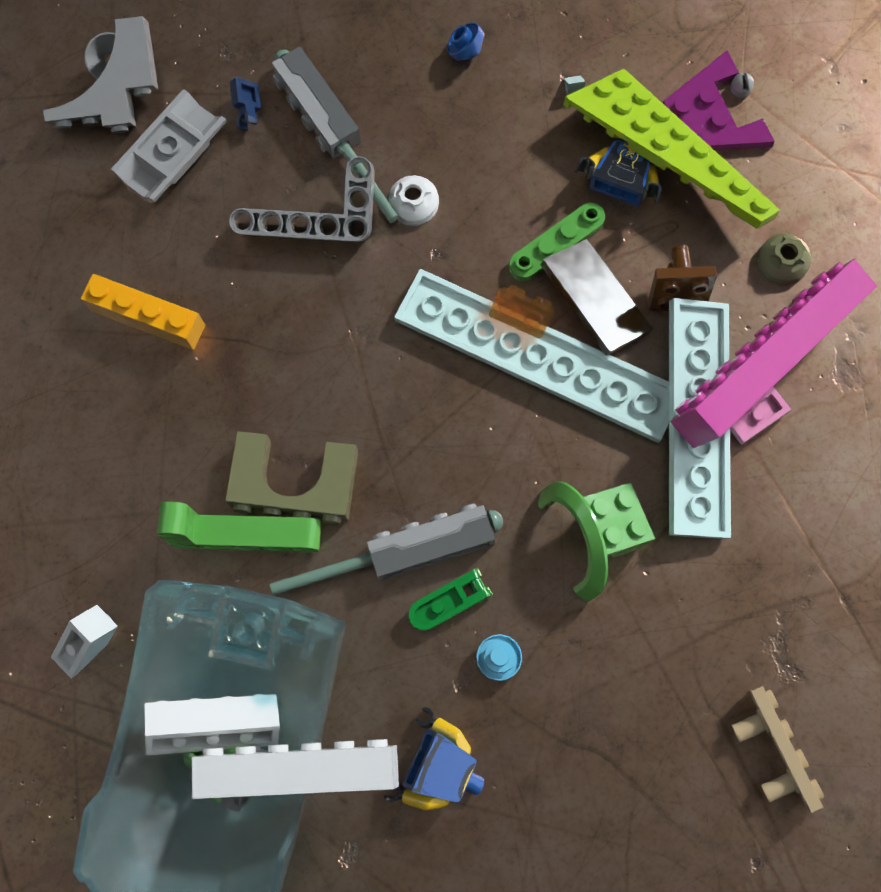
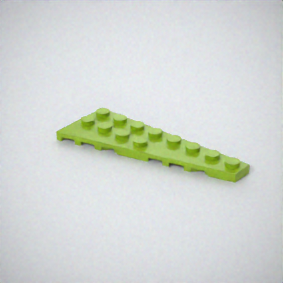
M625 69L617 71L565 97L563 105L567 109L571 106L585 114L583 119L591 123L594 120L607 128L606 134L609 136L622 138L627 141L631 150L663 170L667 167L681 175L680 181L688 184L692 182L705 191L703 194L710 200L722 201L726 204V208L730 209L729 212L754 228L759 229L778 216L780 212L778 207Z

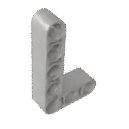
M361 156L353 157L347 163L344 214L239 208L231 213L229 225L234 232L243 235L351 242L365 241L370 236L372 230L374 167L370 161ZM358 163H365L368 168L366 176L359 179L356 178L353 173L354 167ZM357 192H363L366 196V203L360 208H356L352 204V197ZM243 214H247L251 221L250 226L245 230L241 229L238 223L240 216ZM275 215L279 220V226L275 231L271 232L268 230L266 222L269 217ZM300 217L305 218L308 224L307 229L303 233H298L294 227L295 221ZM327 219H332L336 223V230L331 235H326L322 229L323 223ZM355 221L363 222L365 227L364 233L359 237L353 236L350 230L352 223Z

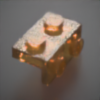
M510 285L509 288H500L490 309L489 316L536 338H542L548 323L553 320L557 311L551 307L552 302L536 296L535 300L524 296L526 291L514 285Z

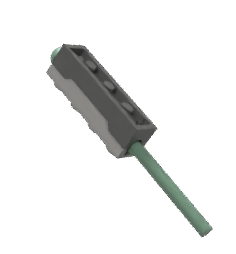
M299 46L291 52L288 50L278 51L272 62L275 72L272 78L278 89H284L288 94L286 98L292 109L300 111L302 114L301 120L306 129L315 132L317 135L315 139L323 152L328 151L333 159L343 155L347 162H349L353 157H357L352 148L361 143L359 128L303 49ZM358 163L353 170L358 178L365 177L368 172L362 163ZM374 182L373 200L389 223H393L399 216Z
M476 504L466 505L459 509V513L448 516L447 513H441L431 517V522L419 525L418 522L409 523L401 527L402 531L391 535L389 531L375 534L372 536L373 540L367 542L369 551L364 555L270 583L273 595L373 564L379 581H383L494 545L495 537L492 528L495 533L498 532L503 526V518L495 510L485 511L484 505L479 507Z

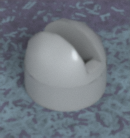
M748 73L737 74L730 85L732 94L739 98L749 96L754 87L753 77ZM743 81L746 83L747 88L743 89Z

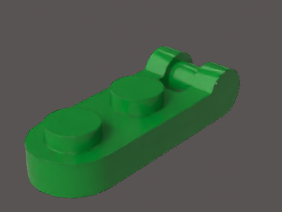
M476 568L416 601L409 610V619L414 628L420 631H429L476 604L487 600L493 596V593L489 587H485L481 580L482 574ZM470 584L475 593L467 597L463 587Z

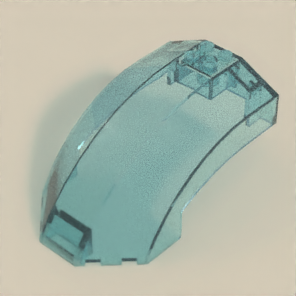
M160 579L147 589L144 596L128 688L111 757L101 790L87 804L83 811L73 873L79 882H85L91 892H281L308 793L251 796L249 802L241 808L240 812L226 809L221 805V802L216 803L213 798L192 799V770L184 764L181 753L146 755L145 703L183 701L194 698L213 699L225 696L242 697L254 696L256 694H276L280 724L278 745L288 744V751L301 750V744L321 743L346 622L289 599L232 586ZM268 746L262 747L268 751Z

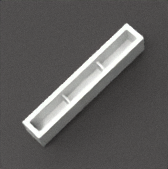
M387 739L367 740V747H354V741L334 742V748L321 749V743L301 744V750L288 751V744L268 745V752H256V746L235 747L234 754H223V748L203 749V755L192 757V799L388 790L399 787L397 745H388Z

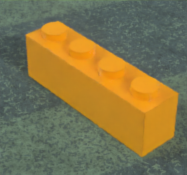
M92 274L80 298L91 312L193 351L206 326L197 312L96 274Z

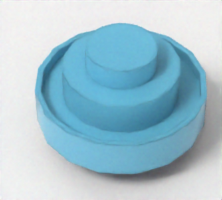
M502 634L492 635L486 638L478 648L476 655L477 666L488 679L495 681L508 680L520 669L522 662L521 649L517 642L509 636Z

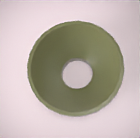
M777 234L770 237L762 245L757 256V263L761 273L768 280L779 285H790L800 281L808 272L811 264V253L806 243L797 236ZM785 246L793 248L796 252V258L792 260L783 258L780 249Z

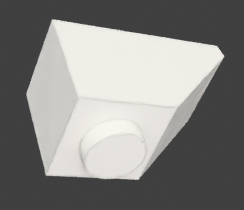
M96 605L69 621L51 658L70 678H73L109 643L118 626L109 615Z

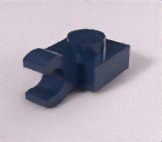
M235 77L229 83L232 107L239 109L236 126L237 129L248 131V123L257 124L256 113L261 109L259 84Z

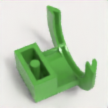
M557 481L546 486L540 493L538 502L540 510L546 506H552L555 502L560 503L572 513L582 530L588 552V568L583 581L574 586L573 590L575 594L586 602L598 597L606 586L608 577L607 556L612 555L614 558L638 550L655 539L631 483L583 497L571 485Z

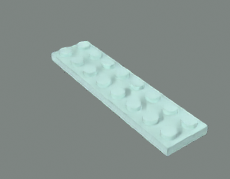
M673 298L669 301V536L714 539L731 538L730 428L720 438L693 449L670 422L678 414L675 411L676 407L689 398L691 400L697 395L695 390L706 380L709 379L711 381L716 377L715 371L725 362L729 361V304L679 298Z

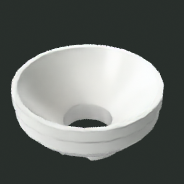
M413 175L401 178L392 186L388 202L399 216L397 219L399 222L405 225L417 226L428 222L435 216L439 206V195L432 182L422 176ZM414 187L421 191V196L416 200H409L405 197V192L409 188Z

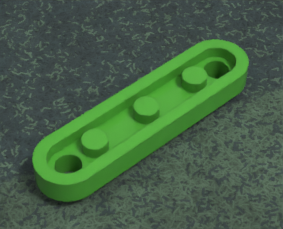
M595 203L582 205L516 252L511 257L509 266L512 277L522 282L533 279L544 271L540 265L543 259L584 241L597 233L603 227L605 221L603 208ZM593 213L596 217L591 219L587 217V214ZM521 261H526L529 263V265L527 267H522L519 263Z

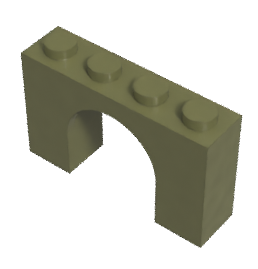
M237 431L225 500L230 507H233L234 512L251 514V510L263 511V515L269 517H281V513L292 514L293 517L323 518L322 522L328 524H340L341 520H349L358 458L356 445L326 441L322 472L316 485L302 495L283 496L274 492L267 483L266 473L271 448V441L267 434Z

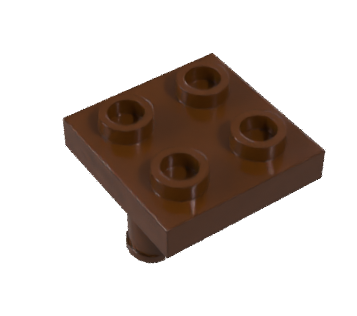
M686 245L673 247L671 252L672 262L668 264L667 268H657L655 270L648 298L649 310L659 309L661 311H668L669 301L673 298L709 302L717 278L716 266L691 267L689 247Z

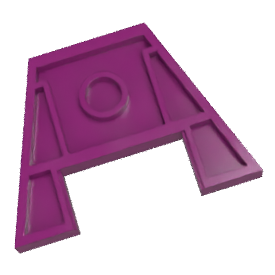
M728 50L663 101V104L713 150L773 147L775 143L763 118L738 128L716 85L732 80L739 74Z

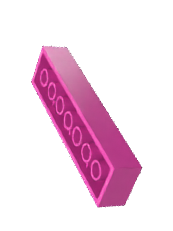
M855 259L844 265L838 262L827 272L824 271L810 282L812 286L808 290L804 289L792 299L794 303L789 308L786 306L773 317L775 321L770 326L768 324L765 325L754 335L756 339L753 342L746 343L735 352L737 356L731 362H725L715 371L716 377L711 381L708 379L695 390L697 395L691 400L689 398L676 407L675 411L678 414L670 422L693 449L720 438L877 287L875 282Z

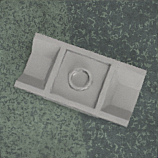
M183 89L111 168V171L127 188L148 203H155L171 184H175L210 145L209 141L227 121L223 116L215 117L205 110Z

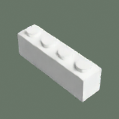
M256 694L254 696L242 697L225 696L213 699L194 698L183 701L145 703L146 755L198 752L207 748H223L224 750L244 746L263 747L278 745L280 724L276 694Z

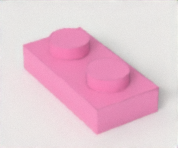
M772 387L730 427V431L740 444L743 445L789 413L791 408L776 389Z

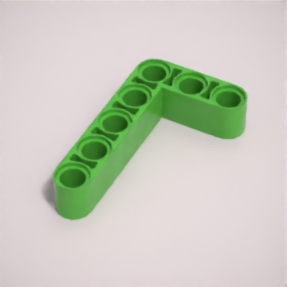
M161 502L159 505L157 535L172 547L181 549L318 552L320 548L321 520L303 517L198 515L185 503Z

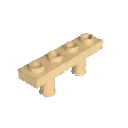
M763 686L750 690V695L757 707L756 714L731 726L739 742L765 731L767 734L770 733L787 767L785 770L786 774L761 784L769 803L796 791L797 794L800 793L807 809L811 813L824 808L820 799L824 798V794L816 779L810 781L804 770L809 767V764L801 749L795 751L789 740L794 737L786 719L780 721L774 710L779 705L772 691H765Z

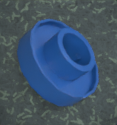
M471 22L456 28L447 44L448 54L456 61L476 57L481 51L484 39V32L477 23Z

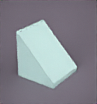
M581 75L564 78L567 94L574 93L585 87V80Z

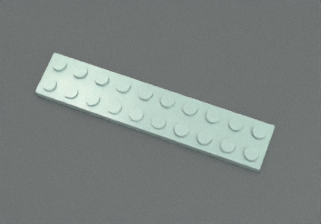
M422 269L418 271L394 316V320L397 323L657 443H660L669 424L668 381L611 355L606 356L604 352Z

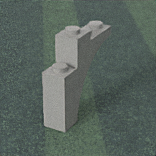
M143 16L115 19V40L112 53L100 77L85 93L75 100L55 108L43 110L45 122L55 125L56 129L71 128L72 123L82 122V125L90 126L97 125L99 120H102V126L112 130V133H125L129 131L128 127H136L131 93H134V96L151 95V91L158 90L149 22Z

